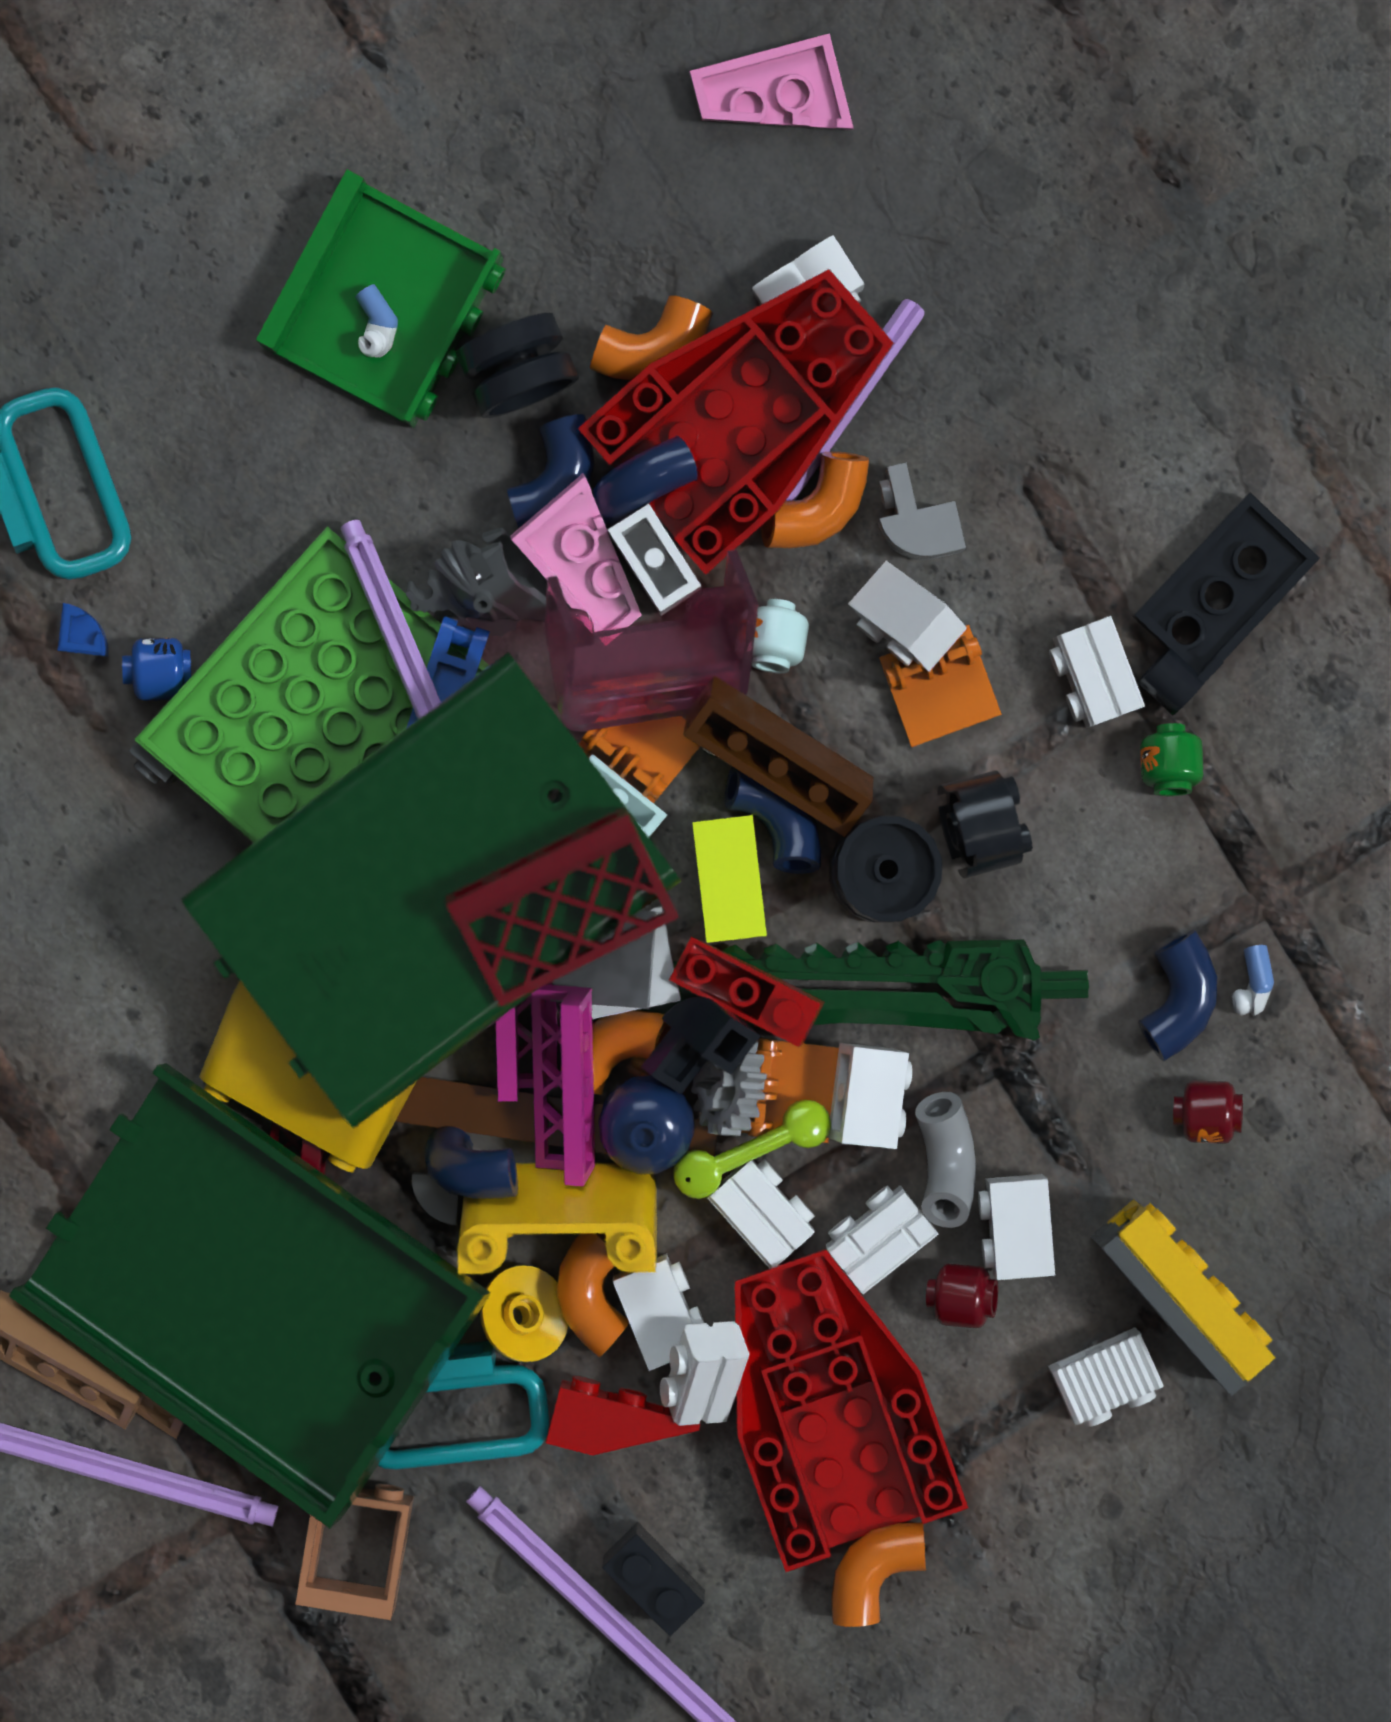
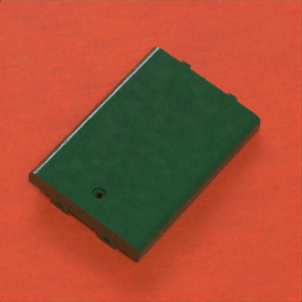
M507 652L181 897V901L222 957L213 964L224 979H227L233 973L236 974L297 1055L288 1063L298 1077L302 1078L310 1072L344 1119L355 1128L538 990L536 989L502 1007L499 1006L457 923H455L446 905L445 896L622 807L628 813L666 892L675 887L681 880L512 655ZM559 789L562 792L560 802L552 803L549 801L548 793L550 790ZM631 843L611 853L606 871L633 878L639 858ZM602 857L587 865L599 868ZM643 868L639 881L652 885ZM579 869L567 874L561 893L588 901L596 875ZM603 877L594 904L621 912L629 885ZM557 880L543 887L554 891ZM637 888L628 915L636 916L659 899L657 894ZM535 892L523 896L516 916L543 924L551 897ZM558 900L549 926L576 934L585 908ZM513 902L498 910L509 913ZM591 911L583 937L602 942L614 933L618 919ZM486 915L470 923V926L477 940L498 946L506 920ZM513 923L505 949L532 957L540 931ZM547 933L538 959L555 965L567 960L573 941ZM580 944L577 954L591 947ZM483 950L490 965H492L495 953ZM504 956L501 957L496 977L504 991L523 982L529 964ZM535 967L532 977L545 971V969Z
M167 1063L157 1065L152 1074L159 1078L132 1120H129L123 1113L118 1115L109 1129L120 1137L118 1143L71 1216L66 1219L65 1215L61 1212L55 1213L46 1227L48 1231L57 1236L31 1278L25 1284L15 1287L9 1297L330 1529L348 1511L484 1306L491 1292L466 1274H458L456 1267ZM372 1372H378L381 1375L382 1382L380 1385L371 1383L370 1374Z

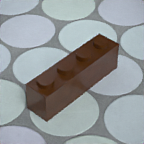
M715 675L687 712L684 736L844 837L872 803L873 776Z

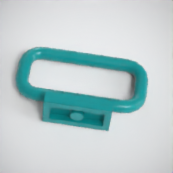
M53 387L14 398L0 409V513L15 553L18 554L35 548L44 568L54 576L67 580L84 578L120 563L129 552L132 537L127 517L84 405L70 391ZM52 406L62 408L69 417L112 533V541L108 548L72 561L61 558L55 549L12 433V426L16 419Z
M489 1341L458 1344L426 1393L510 1383L518 1384L526 1390L531 1420L529 1431L523 1436L404 1450H388L378 1466L383 1469L400 1470L518 1457L534 1452L543 1444L549 1432L550 1418L547 1393L543 1381L533 1370L523 1365L506 1364L495 1366V1348ZM382 1379L373 1381L372 1383L374 1385H380Z

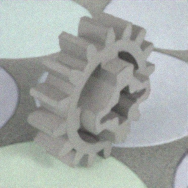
M758 1042L755 1043L731 1075L707 1060L696 1074V1077L693 1078L691 1092L698 1094V1100L693 1108L694 1111L702 1112L699 1124L701 1126H708L709 1134L741 1136V1130L749 1131L751 1129L750 1117H759L760 1112L757 1107V1101L765 1100V1094L761 1090H764L767 1074L760 1072V1066L765 1058L764 1055L756 1054Z

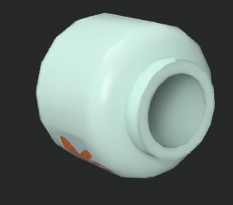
M769 599L767 606L756 607L748 614L742 649L744 654L752 660L751 665L754 668L769 673H787L791 666H795L803 660L809 623L805 616L795 611L796 605L782 599Z

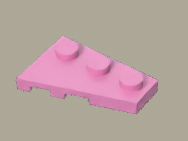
M830 33L689 72L702 121L840 130L854 129Z
M582 473L510 537L604 646H607L642 614L594 500L586 476Z

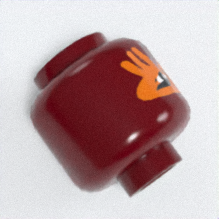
M1193 1080L1187 1083L1184 1097L1174 1096L1173 1125H1183V1134L1189 1142L1227 1144L1233 1139L1234 1132L1242 1133L1243 1094H1235V1089L1230 1082Z

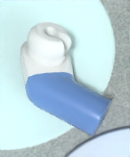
M372 284L355 296L369 318L364 336L359 337L358 347L365 356L382 357L392 348L398 319L376 285Z
M1255 945L1243 950L1249 976L1247 990L1238 989L1232 995L1234 1011L1240 1016L1247 1013L1255 1016L1261 1013L1273 988L1274 978L1266 945Z

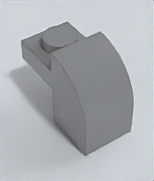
M907 463L887 467L885 471L886 480L879 481V488L884 508H893L894 515L880 518L877 522L878 529L886 543L897 553L915 560H932L962 553L966 549L955 501L917 510Z

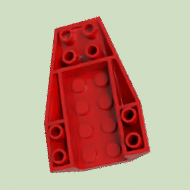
M828 269L650 363L578 429L607 463L614 468L635 455L673 437L679 436L684 440L695 460L698 473L697 480L655 499L649 505L656 516L675 536V541L703 573L707 575L781 509L894 342L833 272Z

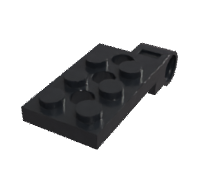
M1251 492L1235 506L1132 616L1167 649L1137 683L1172 716L1191 700L1205 682L1221 667L1224 660L1320 559L1316 553ZM1244 548H1254L1261 553L1263 567L1258 574L1250 575L1240 569L1238 556ZM1211 583H1221L1229 589L1231 598L1225 609H1213L1207 604L1205 591ZM1182 617L1189 618L1196 624L1198 634L1192 644L1183 645L1174 639L1172 627L1177 619Z

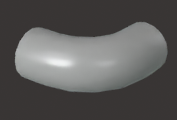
M939 1092L923 1099L915 1110V1116L924 1138L928 1160V1178L921 1206L924 1216L930 1222L940 1227L954 1228L965 1223L970 1213L976 1183V1158L971 1128L960 1097L952 1092Z

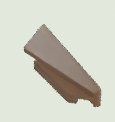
M0 1290V1360L125 1430L135 1414L138 1413L177 1439L185 1425L182 1421L9 1297V1293Z

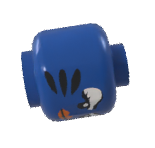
M177 638L137 639L132 646V655H122L123 684H133L134 694L139 700H171L191 678L190 649H183L181 642Z

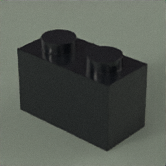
M639 1522L604 1554L602 1568L670 1637L705 1603V1589Z

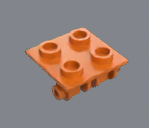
M969 625L966 626L967 629L929 672L914 660L906 666L892 653L879 657L911 748L1002 715L981 659L982 651L976 637H973Z
M634 677L595 725L589 728L579 743L588 757L592 754L595 755L652 803H655L701 747L683 735L686 720Z
M759 1038L756 1054L764 1055L765 1058L760 1066V1072L767 1074L764 1090H761L765 1094V1100L757 1101L760 1115L758 1118L750 1117L751 1129L749 1131L741 1130V1133H748L749 1136L758 1137L781 1126L783 1116L788 1107L794 1102L804 1099L813 1100L823 1105L830 1115L839 1048L805 1043L797 1047L787 1041ZM826 1138L823 1143H828L829 1138Z

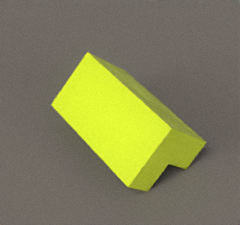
M753 815L692 822L706 942L767 936Z

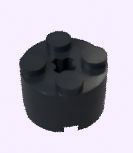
M995 770L938 786L937 796L946 794L947 805L938 807L943 834L951 858L961 857L966 868L957 870L962 878L965 879L1020 864L1023 861V853L1032 851L1033 846L1029 829L1025 823L1019 824L1015 805L1020 804V794L1013 776L1003 778Z

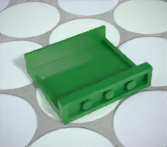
M346 169L256 341L262 348L414 428L419 419L426 421L432 413L438 400V395L434 394L433 391L441 376L448 379L452 375L459 361L456 355L457 346L464 334L471 337L475 332L484 312L478 308L487 291L491 294L496 292L505 275L506 268L501 266L503 262L501 251L496 248L493 251L367 185L363 177ZM372 284L376 285L398 319L392 348L382 357L365 356L358 347L359 337L364 336L369 318L355 296Z

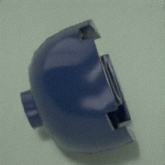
M652 1076L633 1077L616 1087L605 1098L598 1120L600 1140L609 1158L622 1169L639 1175L658 1174L673 1167L689 1150L695 1130L694 1112L689 1100L687 1101L685 1095L678 1093Z

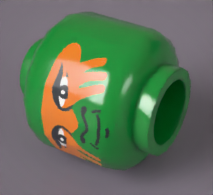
M1179 723L1158 725L1156 733L1148 735L1141 741V777L1145 785L1153 788L1154 794L1159 796L1187 795L1192 793L1193 786L1203 780L1202 741L1199 736L1186 732L1185 725Z

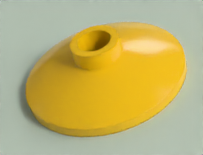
M515 1266L497 1274L486 1287L491 1293L480 1310L481 1324L491 1345L508 1359L517 1362H534L544 1359L558 1349L566 1336L568 1324L563 1318L557 1296L558 1283L547 1272L533 1266ZM514 1308L519 1309L522 1313L521 1324H517L514 1319Z

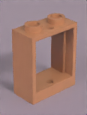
M377 1484L375 1485V1490L362 1488L352 1505L397 1512L385 1588L316 1577L325 1525L310 1515L295 1605L391 1620L396 1609L414 1496L404 1495V1489L399 1486Z

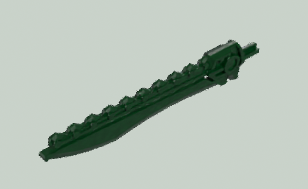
M1024 939L947 941L946 944L937 940L926 945L927 949L923 955L916 954L900 941L885 946L887 949L882 956H877L858 941L846 946V950L841 957H836L817 942L805 947L801 958L794 957L777 943L764 948L760 959H755L736 944L722 950L780 979L938 983L956 1001L995 1005L997 1008L991 1012L987 1009L953 1007L936 991L799 988L825 1002L813 1025L837 1023L888 1024L980 1031L998 1034L1009 1026L1016 1036L1035 1041L1040 1037L1037 1027L1041 1022V999L1089 998L1088 970L1041 971V967L1034 962ZM673 960L674 969H675V967H676L678 961H674V960ZM678 985L681 1001L692 997H701ZM681 1001L639 1010L666 1014ZM739 1017L740 1019L745 1021L753 1030H764L758 1027L757 1025Z

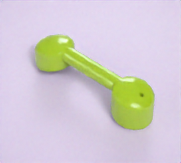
M807 1099L796 1101L786 1110L781 1126L715 1157L703 1150L687 1151L674 1165V1182L681 1193L689 1198L701 1199L709 1197L716 1192L721 1184L722 1174L791 1142L803 1148H812L820 1145L830 1133V1115L825 1107L816 1101ZM687 1177L691 1179L689 1182L686 1181Z

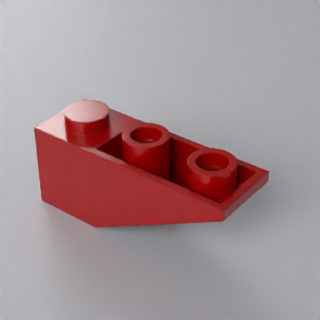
M692 936L669 979L701 997L713 1000L733 1014L797 1047L804 1044L825 1003L788 982Z
M573 1376L572 1382L562 1379L546 1444L593 1456L699 1431L701 1420L699 1424L678 1426L673 1421L669 1407L646 1401L647 1395L645 1393L628 1388H619L617 1394L599 1389L601 1383L596 1380L582 1376Z

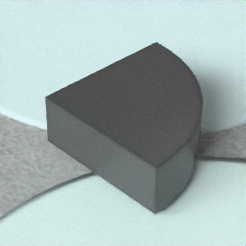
M413 1172L412 1186L422 1208L433 1218L443 1223L457 1225L459 1195L450 1194L430 1179L428 1173Z

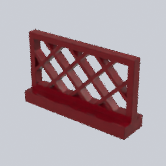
M624 807L445 896L446 905L455 923H457L500 1007L679 918ZM631 843L639 858L633 878L606 871L611 853ZM602 857L599 868L587 865ZM643 868L652 885L639 881ZM579 869L596 875L588 901L561 893L567 874ZM603 877L629 885L621 912L594 904ZM557 880L554 891L543 887ZM637 888L657 894L665 910L647 920L628 915ZM535 892L551 897L543 924L516 916L523 896ZM558 900L585 908L576 934L549 926ZM513 902L509 913L498 910ZM591 911L618 919L611 938L598 942L583 937ZM486 915L506 920L498 946L477 940L470 923ZM625 921L635 924V926L622 932ZM513 923L540 931L532 957L505 949ZM547 933L573 941L567 960L555 965L538 959ZM580 944L591 947L577 954ZM483 950L495 953L492 965H490ZM504 956L529 964L523 982L504 991L496 977L501 957ZM535 967L545 969V971L532 977Z

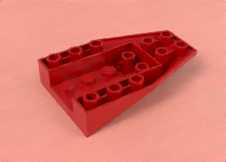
M827 1249L735 1280V1323L741 1329L749 1352L736 1394L737 1436L785 1573L831 1557V1547L863 1537L871 1530L903 1523L920 1517L922 1523L925 1524L968 1509L920 1369Z

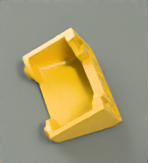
M239 981L231 996L199 1078L206 1083L203 1089L223 1102L229 1103L232 1098L330 1153L328 1160L347 1172L353 1173L356 1167L362 1169L371 1167L416 1082L353 1128L340 1114L310 1072L302 1078L298 1077L288 1063L297 1055L242 982Z
M595 1162L592 1173L584 1187L565 1185L564 1170L536 1168V1163H516L518 1176V1193L516 1197L495 1199L463 1198L458 1242V1274H484L500 1267L506 1258L508 1238L513 1237L514 1234L606 1233L607 1256L613 1266L626 1272H656L657 1185L653 1174L639 1175L622 1169L615 1162Z

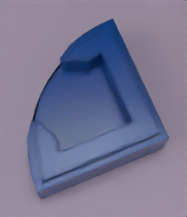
M63 603L57 651L108 657L107 638L99 622L85 610Z

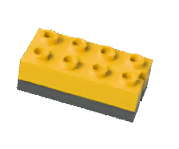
M1133 1199L1107 1222V1226L1104 1224L1090 1236L1230 1396H1233L1246 1384L1245 1380L1249 1382L1276 1358L1266 1347L1273 1341L1271 1337L1245 1311L1241 1315L1235 1312L1234 1309L1241 1304L1238 1299L1214 1275L1207 1279L1202 1274L1209 1266L1183 1239L1175 1243L1170 1235L1176 1231V1228L1151 1203L1143 1207Z

